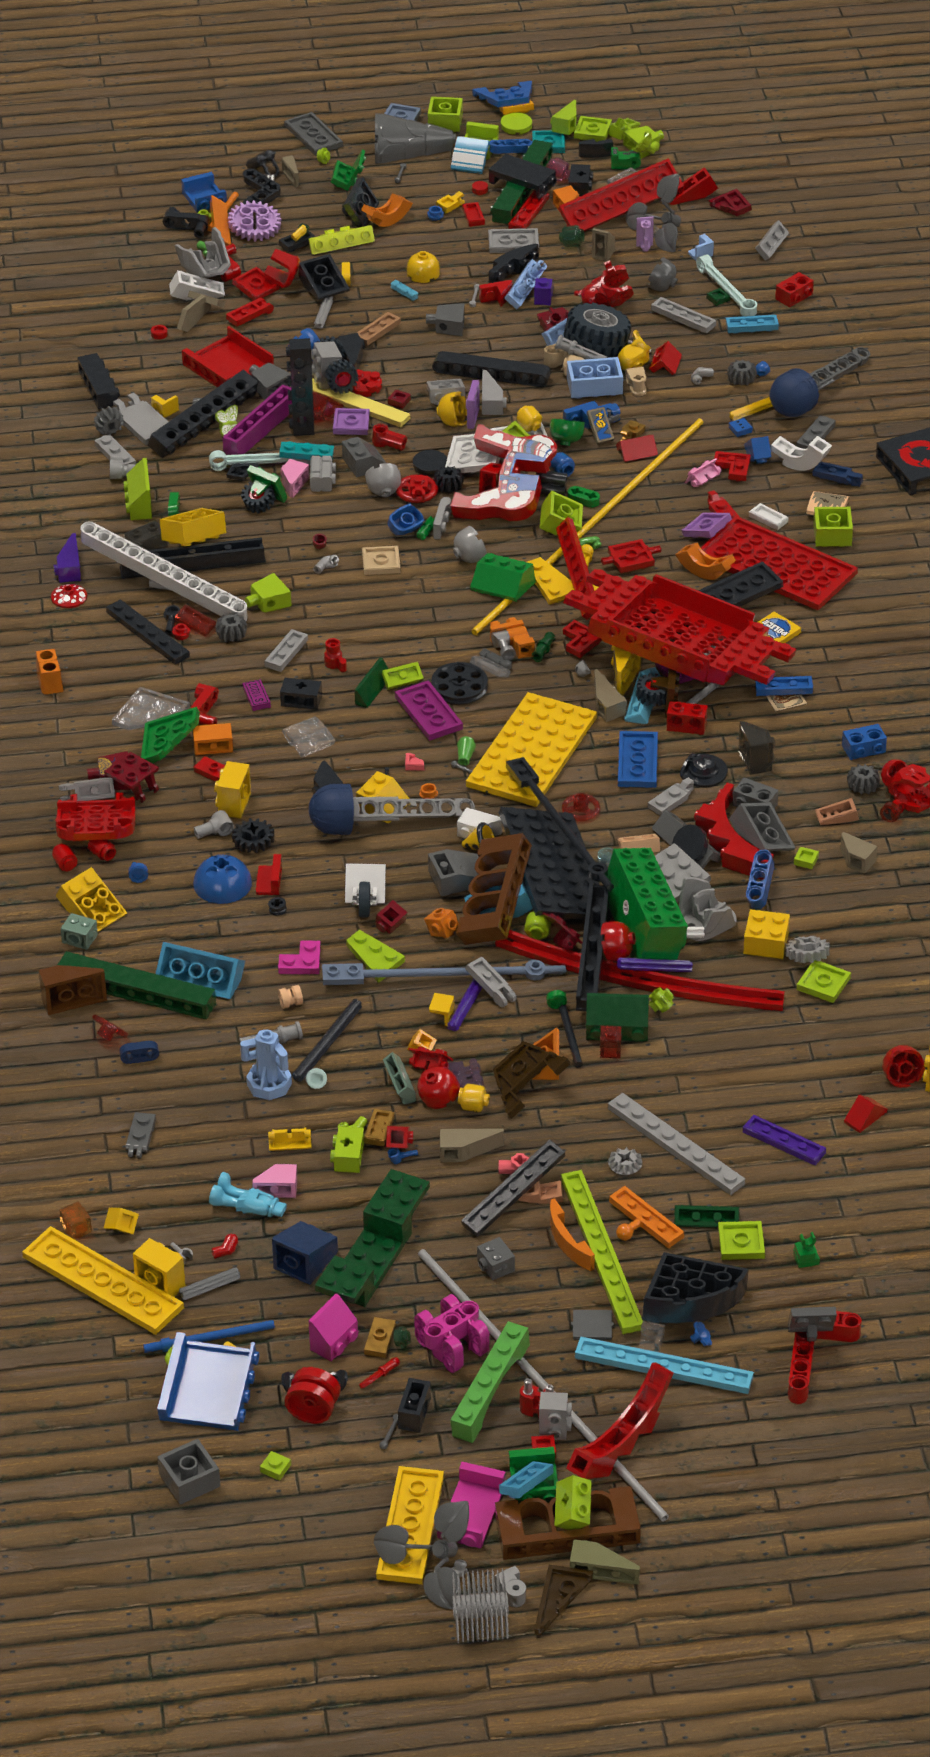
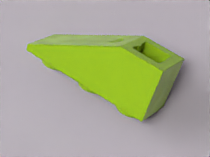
M573 100L552 116L550 121L552 132L570 135L575 131L576 100Z

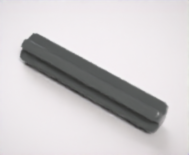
M236 1267L180 1288L179 1295L185 1301L239 1280L240 1272Z

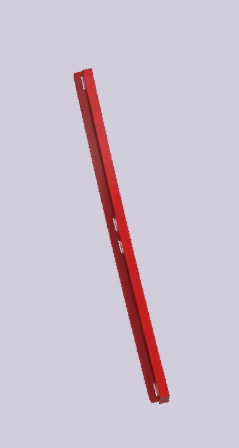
M509 930L507 938L512 939L513 942L507 939L495 941V946L533 960H539L551 966L565 965L566 970L579 974L581 953L530 938L512 930ZM602 960L600 980L650 992L659 987L663 991L668 988L673 996L731 1006L783 1011L785 991L707 982L653 971L621 970L617 968V963ZM623 973V974L631 975L632 977L624 976V975H621V974Z

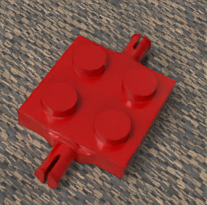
M642 539L608 546L610 556L601 558V563L603 566L613 563L620 573L655 566L652 554L661 553L660 545L648 547Z

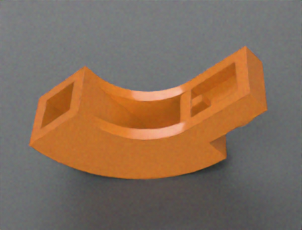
M392 193L390 199L383 206L374 208L364 204L361 210L367 213L366 217L371 222L381 227H388L400 221L410 210L413 203L402 196Z
M698 542L686 545L675 554L679 562L688 571L707 580L717 579L731 568L730 565L736 561L733 554L720 558L711 557L701 549Z

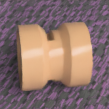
M299 985L292 986L290 989H278V997L282 1009L289 1008L293 1004L296 1006L303 1004V996Z

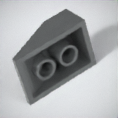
M771 802L741 803L729 818L736 832L760 850L765 849L769 852L791 851L796 848Z

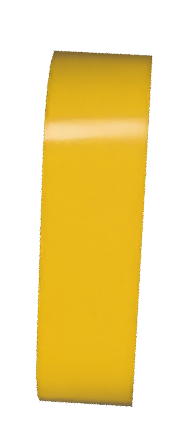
M342 262V276L348 287H351L350 262Z

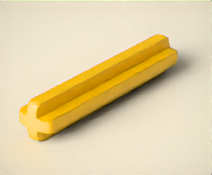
M770 397L731 411L729 413L730 419L732 421L739 420L773 407Z

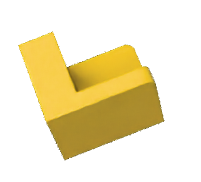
M157 395L151 397L152 407L164 418L179 411V402L176 395L167 400Z
M434 993L429 1006V1012L444 1015L445 1026H448V1022L455 1011L454 996Z
M109 1207L104 1228L134 1235L139 1214L123 1208Z

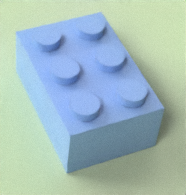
M618 357L567 361V382L571 398L623 394V374Z

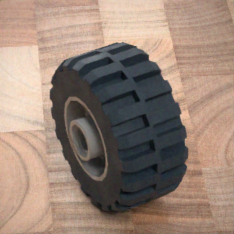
M584 303L583 305L578 304L569 311L563 335L566 339L577 341L578 345L607 356V358L618 356L622 348L628 345L632 327L628 317L623 315L621 311L603 304Z

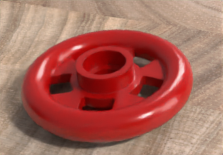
M411 475L401 479V484L396 490V494L406 502L423 503L436 496L438 486L432 478L428 477L429 493L425 494V500H422V496L419 495L415 496V500H413L409 484Z

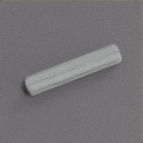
M332 296L324 298L314 322L316 329H322L333 303Z

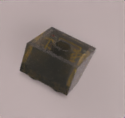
M741 721L739 725L738 751L749 774L753 775L772 771V763L775 762L773 748L776 747L774 737L770 736L767 729Z

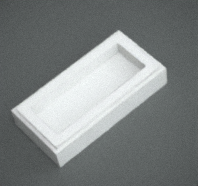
M761 503L749 511V517L777 531L788 523L789 517Z

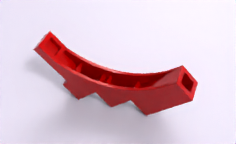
M727 782L724 788L719 790L717 798L712 800L710 805L704 803L699 810H696L694 821L696 826L701 827L707 833L709 844L716 851L721 852L722 867L750 876L754 856L760 849L739 836L727 818L726 809L733 801L734 784ZM763 860L760 863L765 864L768 860Z
M656 1362L652 1363L643 1384L622 1415L595 1441L583 1447L575 1448L566 1469L584 1479L610 1476L618 1456L631 1454L639 1434L652 1433L660 1415L658 1408L674 1372Z

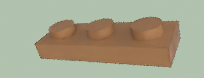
M387 312L357 333L364 340L365 346H368L400 325L401 318Z

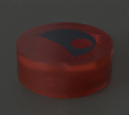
M892 802L885 803L880 809L881 817L887 822H895L901 814L900 808Z

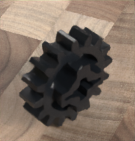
M249 818L248 822L242 820V825L236 824V828L232 830V842L235 843V847H240V851L247 849V853H250L251 850L258 853L259 849L265 851V846L271 847V843H274V829H272L271 824H267L266 820L259 822V818L256 821H252Z

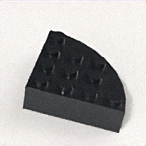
M663 1252L644 1297L642 1320L653 1324L684 1323L700 1320L706 1321L709 1318L720 1315L733 1308L743 1298L747 1291L749 1269Z

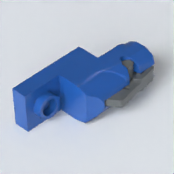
M595 401L563 410V419L585 422V428L590 429L591 425L587 416L588 410L604 407L609 424L620 421L621 412L616 403L598 406Z

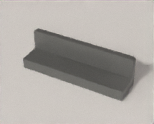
M664 810L652 829L669 845H672L677 831L687 824L677 815ZM708 844L707 851L702 859L695 862L704 869L710 859L719 863L722 858H720V853Z

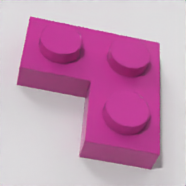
M300 941L299 954H279V974H319L320 941Z

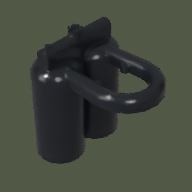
M264 151L248 159L246 162L248 169H256L262 166L267 176L270 175L269 178H271L272 174L269 173L268 167H266V163L271 161L272 166L276 170L273 178L279 175V167L274 160L275 151Z
M548 471L547 473L536 472V475L540 477L542 485L540 494L549 495L551 491H554L563 496L566 495L567 473Z

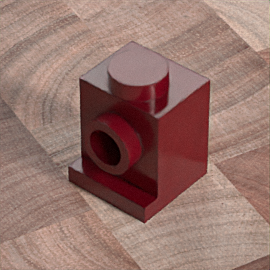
M392 900L377 914L375 920L376 927L383 933L386 931L391 934L406 921L408 912Z

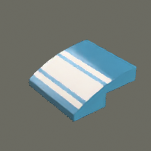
M457 136L451 170L482 174L486 163L489 140Z

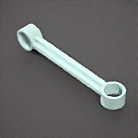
M708 254L696 259L698 270L701 273L707 272L740 306V314L742 316H755L757 314V302L752 299H746L713 266V261Z
M220 450L213 451L209 455L210 467L215 471H221L227 465L235 463H285L290 459L279 458V453L226 455ZM216 458H222L224 460L221 463L213 462V460ZM292 459L309 464V466L311 465V460Z

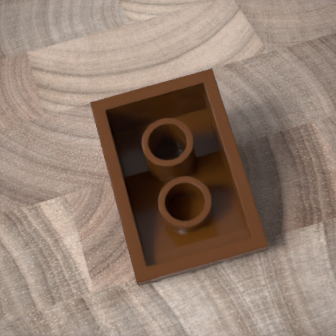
M57 965L39 970L41 999L48 1015L107 1001L105 973L102 968Z

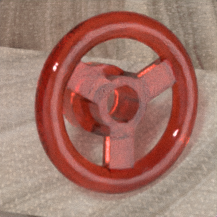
M577 793L563 801L562 811L568 813L583 812L586 815L573 814L575 821H587L598 815L600 803L591 795ZM573 801V806L567 807ZM589 801L594 804L595 808L593 811L588 808Z
M96 1014L92 1016L94 1021L101 1024L96 1034L111 1042L114 1033L124 1038L128 1037V1033L120 1027Z

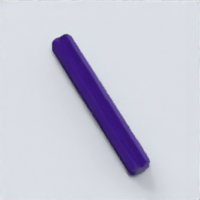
M619 958L617 960V968L621 970L691 972L693 966L692 962L685 960Z
M475 979L472 980L448 1022L449 1030L456 1032L481 991L482 986Z

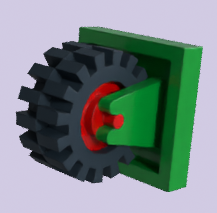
M249 466L247 473L251 481L248 482L249 486L245 484V489L241 491V497L247 510H251L252 513L255 510L257 513H260V510L266 512L265 508L269 510L271 508L270 505H274L275 500L283 503L287 500L285 488L277 474L268 473L261 467Z

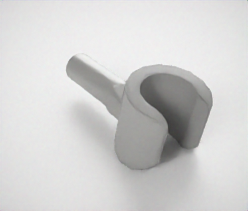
M174 1242L170 1244V1247L183 1257L184 1264L186 1263L185 1257H189L192 1260L193 1252L191 1249H181Z

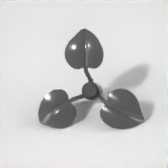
M679 174L662 178L657 186V195L662 198L661 202L670 212L664 213L662 217L646 214L647 206L644 203L638 202L633 204L626 214V222L633 230H637V218L654 217V219L662 220L664 225H662V229L656 232L655 242L660 249L668 252H676L677 227L681 223V217L675 214V211L667 204L671 203L677 194Z
M468 1501L445 1503L436 1510L434 1526L436 1530L442 1532L441 1538L443 1540L436 1541L434 1545L407 1544L409 1538L408 1531L399 1525L386 1526L380 1529L374 1537V1545L379 1556L389 1564H398L403 1561L407 1554L406 1548L431 1549L437 1558L442 1559L435 1566V1572L428 1573L425 1576L424 1590L433 1603L446 1609H453V1572L456 1596H458V1574L452 1568H441V1566L445 1562H449V1558L457 1554L458 1547L456 1542L463 1538L468 1526L469 1503Z

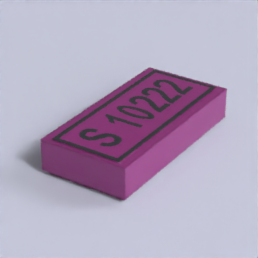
M261 679L242 683L252 711L271 707V702Z

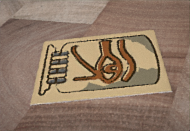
M801 694L766 696L775 711L807 704Z

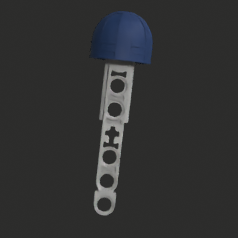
M330 784L320 788L312 796L309 802V816L314 826L321 832L331 835H350L353 829V821H399V818H449L452 815L454 817H461L463 812L460 809V805L462 803L469 804L470 809H475V805L472 800L467 798H455L452 800L450 798L398 799V797H353L350 784ZM416 803H419V814L416 813L417 809H413L409 813L403 809L407 804H409V807H416ZM424 803H429L432 806L431 813H425L422 810ZM443 803L450 804V813L442 811L441 805ZM366 804L374 806L375 812L373 814L365 812L364 807ZM391 804L394 807V812L391 814L386 813L384 805Z

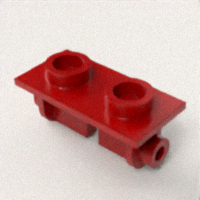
M418 1047V1049L409 1048V1051L413 1053V1057L409 1059V1064L413 1068L427 1069L428 1062H430L428 1068L434 1066L448 1068L447 1061H454L447 1055L446 1051L441 1049L430 1051L424 1047Z

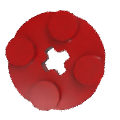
M356 370L359 380L358 382L356 381V387L352 386V393L369 397L372 396L371 393L376 392L377 394L381 391L382 379L379 372Z

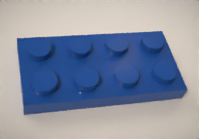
M620 731L618 787H657L658 732Z

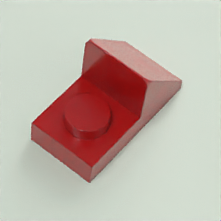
M512 280L479 285L480 302L497 300L500 307H502L507 302L505 296L512 288Z

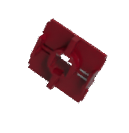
M550 307L549 311L538 313L537 318L545 332L566 319L569 312L563 307L557 309Z

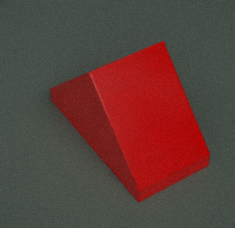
M859 1094L845 1117L844 1123L861 1133L883 1116L888 1109L872 1098Z

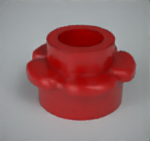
M180 623L173 627L172 634L177 640H185L189 637L190 628Z

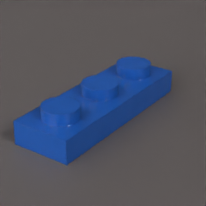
M812 676L774 677L767 685L755 681L756 696L813 694Z

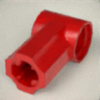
M384 424L373 426L372 444L374 446H389L401 451L404 450L407 443L405 435L390 431L388 426Z

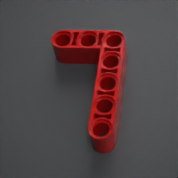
M836 1311L833 1331H817L816 1339L855 1342L861 1336V1317L856 1313ZM795 1332L788 1384V1399L794 1404L805 1403L808 1399L815 1341H807L806 1332Z

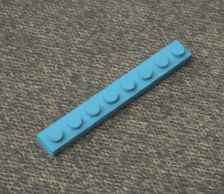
M580 1337L575 1351V1359L648 1373L651 1364L656 1362L674 1372L672 1379L749 1394L754 1375L752 1371L586 1337Z

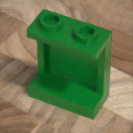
M554 1447L509 1451L510 1477L533 1461L553 1464V1474L523 1494L522 1497L514 1498V1500H518V1504L529 1498H540L550 1503L556 1497V1482H558Z

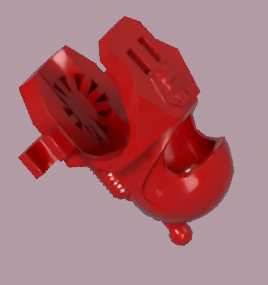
M610 260L605 262L606 270L602 272V275L593 279L583 289L575 291L574 295H580L583 304L597 303L598 305L605 304L611 307L622 305L634 295L631 286L619 287L629 279L625 265L612 267Z
M900 759L889 760L882 768L881 778L889 793L895 798L892 804L896 808L892 809V812L898 815L906 809L920 813L930 808V775L926 773V768L915 764L907 766Z

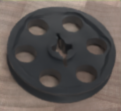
M467 662L445 664L439 667L431 678L433 687L445 702L451 704L475 702L483 697L488 689V678L484 670L477 665ZM440 676H447V678H445V679H442V678H439V677H440ZM440 688H447V690H445V691H442V690H439V689H440ZM456 694H463L464 696H460V697H459V696H455V695H456Z

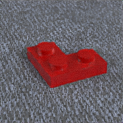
M715 452L714 459H717L715 465L721 469H729L728 480L746 481L751 454Z
M573 620L563 628V635L573 639L566 645V651L579 658L583 657L602 641L601 638L588 631V626L576 620Z

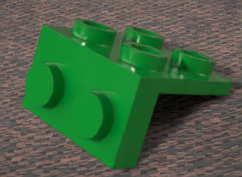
M361 150L352 167L337 160L330 183L347 191L350 186H354L357 174H361L364 168L363 164L366 160V156H364L365 150Z

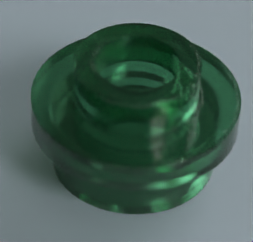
M400 1326L399 1329L394 1330V1343L396 1347L407 1348L411 1342V1334L405 1326Z

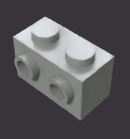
M541 1392L539 1436L554 1435V1440H566L567 1431H571L572 1417H568L572 1414V1403L568 1402V1393Z

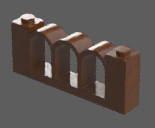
M523 833L481 840L477 854L479 858L475 863V870L478 875L469 884V892L472 897L465 902L463 906L464 917H460L456 928L457 936L465 945L507 939L532 847ZM508 864L507 868L491 870L496 866ZM502 886L501 890L485 892L489 888ZM496 907L495 912L479 914L485 909Z
M631 1486L611 1488L608 1493L599 1490L591 1491L590 1510L603 1509L607 1511L612 1518L613 1525L590 1528L585 1526L581 1529L557 1531L554 1520L556 1497L550 1503L540 1498H529L519 1504L518 1500L495 1502V1520L503 1560L572 1552L574 1540L597 1542L606 1548L640 1544L641 1528ZM531 1516L541 1517L546 1521L549 1532L525 1535L522 1521Z

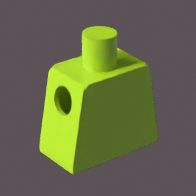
M273 573L251 585V595L245 597V602L248 608L257 605L262 612H270L290 607L291 591Z

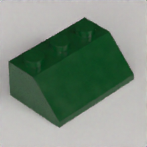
M587 993L586 1040L648 1042L649 995Z

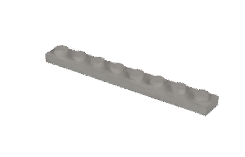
M621 1093L608 1103V1110L729 1195H732L745 1185L744 1177L624 1093Z

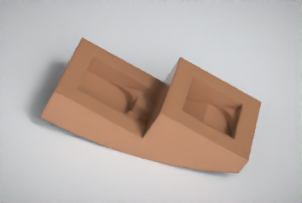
M538 1181L519 1198V1201L547 1204L551 1202V1199L555 1198L557 1202H564L562 1182L555 1181L540 1184Z

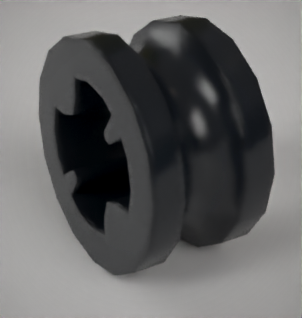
M275 897L268 902L269 912L273 915H283L287 911L284 898Z

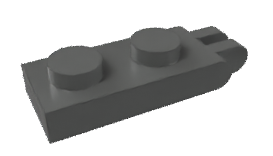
M135 1112L126 1143L128 1157L133 1158L134 1152H137L136 1158H142L143 1152L147 1153L156 1122V1114Z

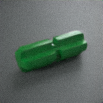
M429 516L417 531L418 539L425 540L430 531L433 530L435 517Z

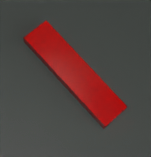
M534 190L509 222L508 229H526L548 201L549 193L537 199L536 191Z

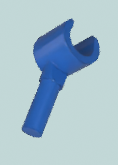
M390 1148L388 1155L393 1164H399L402 1160L401 1158L418 1155V1151L400 1152L398 1148Z

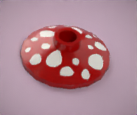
M61 585L52 591L51 600L58 607L75 608L87 600V592L79 585Z

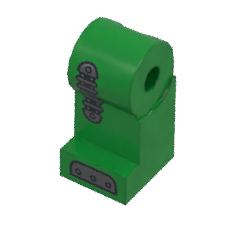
M611 147V169H636L641 165V155L639 152H634L633 150L629 152L618 151V147Z

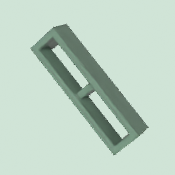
M393 1052L390 1053L383 1061L397 1094L400 1096L403 1104L416 1102L415 1090L401 1058Z

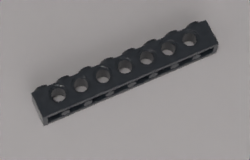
M243 369L153 432L148 446L162 458L168 454H173L178 447H183L188 440L194 439L202 430H207L212 423L217 422L215 414L218 411L222 410L225 412L233 405L241 406L247 398H252L257 393L259 382Z

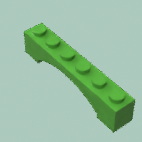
M507 1322L451 1418L453 1437L471 1443L474 1442L483 1427L482 1423L501 1380L517 1360L521 1361L530 1345L527 1327Z

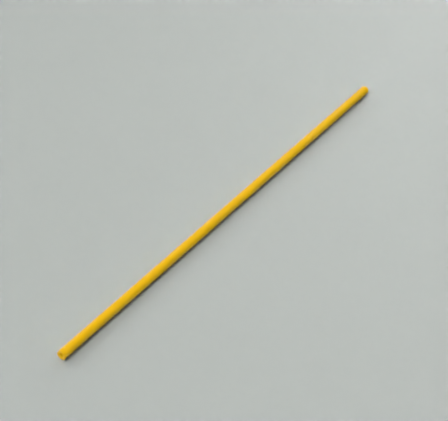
M701 418L697 419L595 514L581 530L577 531L578 538L580 539L690 437L704 423ZM560 547L546 562L550 565L555 563L563 555L562 548ZM504 599L471 630L472 634H479L513 601Z

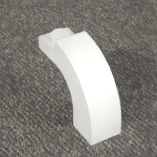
M779 436L771 445L770 450L784 459L782 465L794 470L805 471L817 466L829 453L832 445L817 436L808 445L807 449H802Z

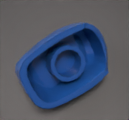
M407 504L390 515L388 526L394 535H405L416 531L423 524L424 516L417 508Z

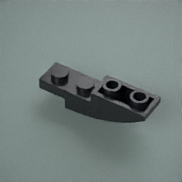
M535 243L516 248L493 261V268L489 270V283L503 281L513 272L520 274L528 262L532 259L537 261L539 258V244Z

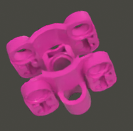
M450 1294L440 1301L441 1315L433 1318L427 1310H423L414 1317L417 1341L421 1346L431 1349L434 1357L443 1362L446 1369L451 1373H455L464 1365L463 1346L459 1341L461 1338L467 1342L468 1350H472L478 1356L484 1355L490 1349L489 1330L485 1323L479 1320V1306L474 1301L460 1303L453 1294Z

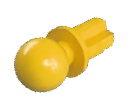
M584 544L581 548L588 567L592 561L594 551L592 546Z

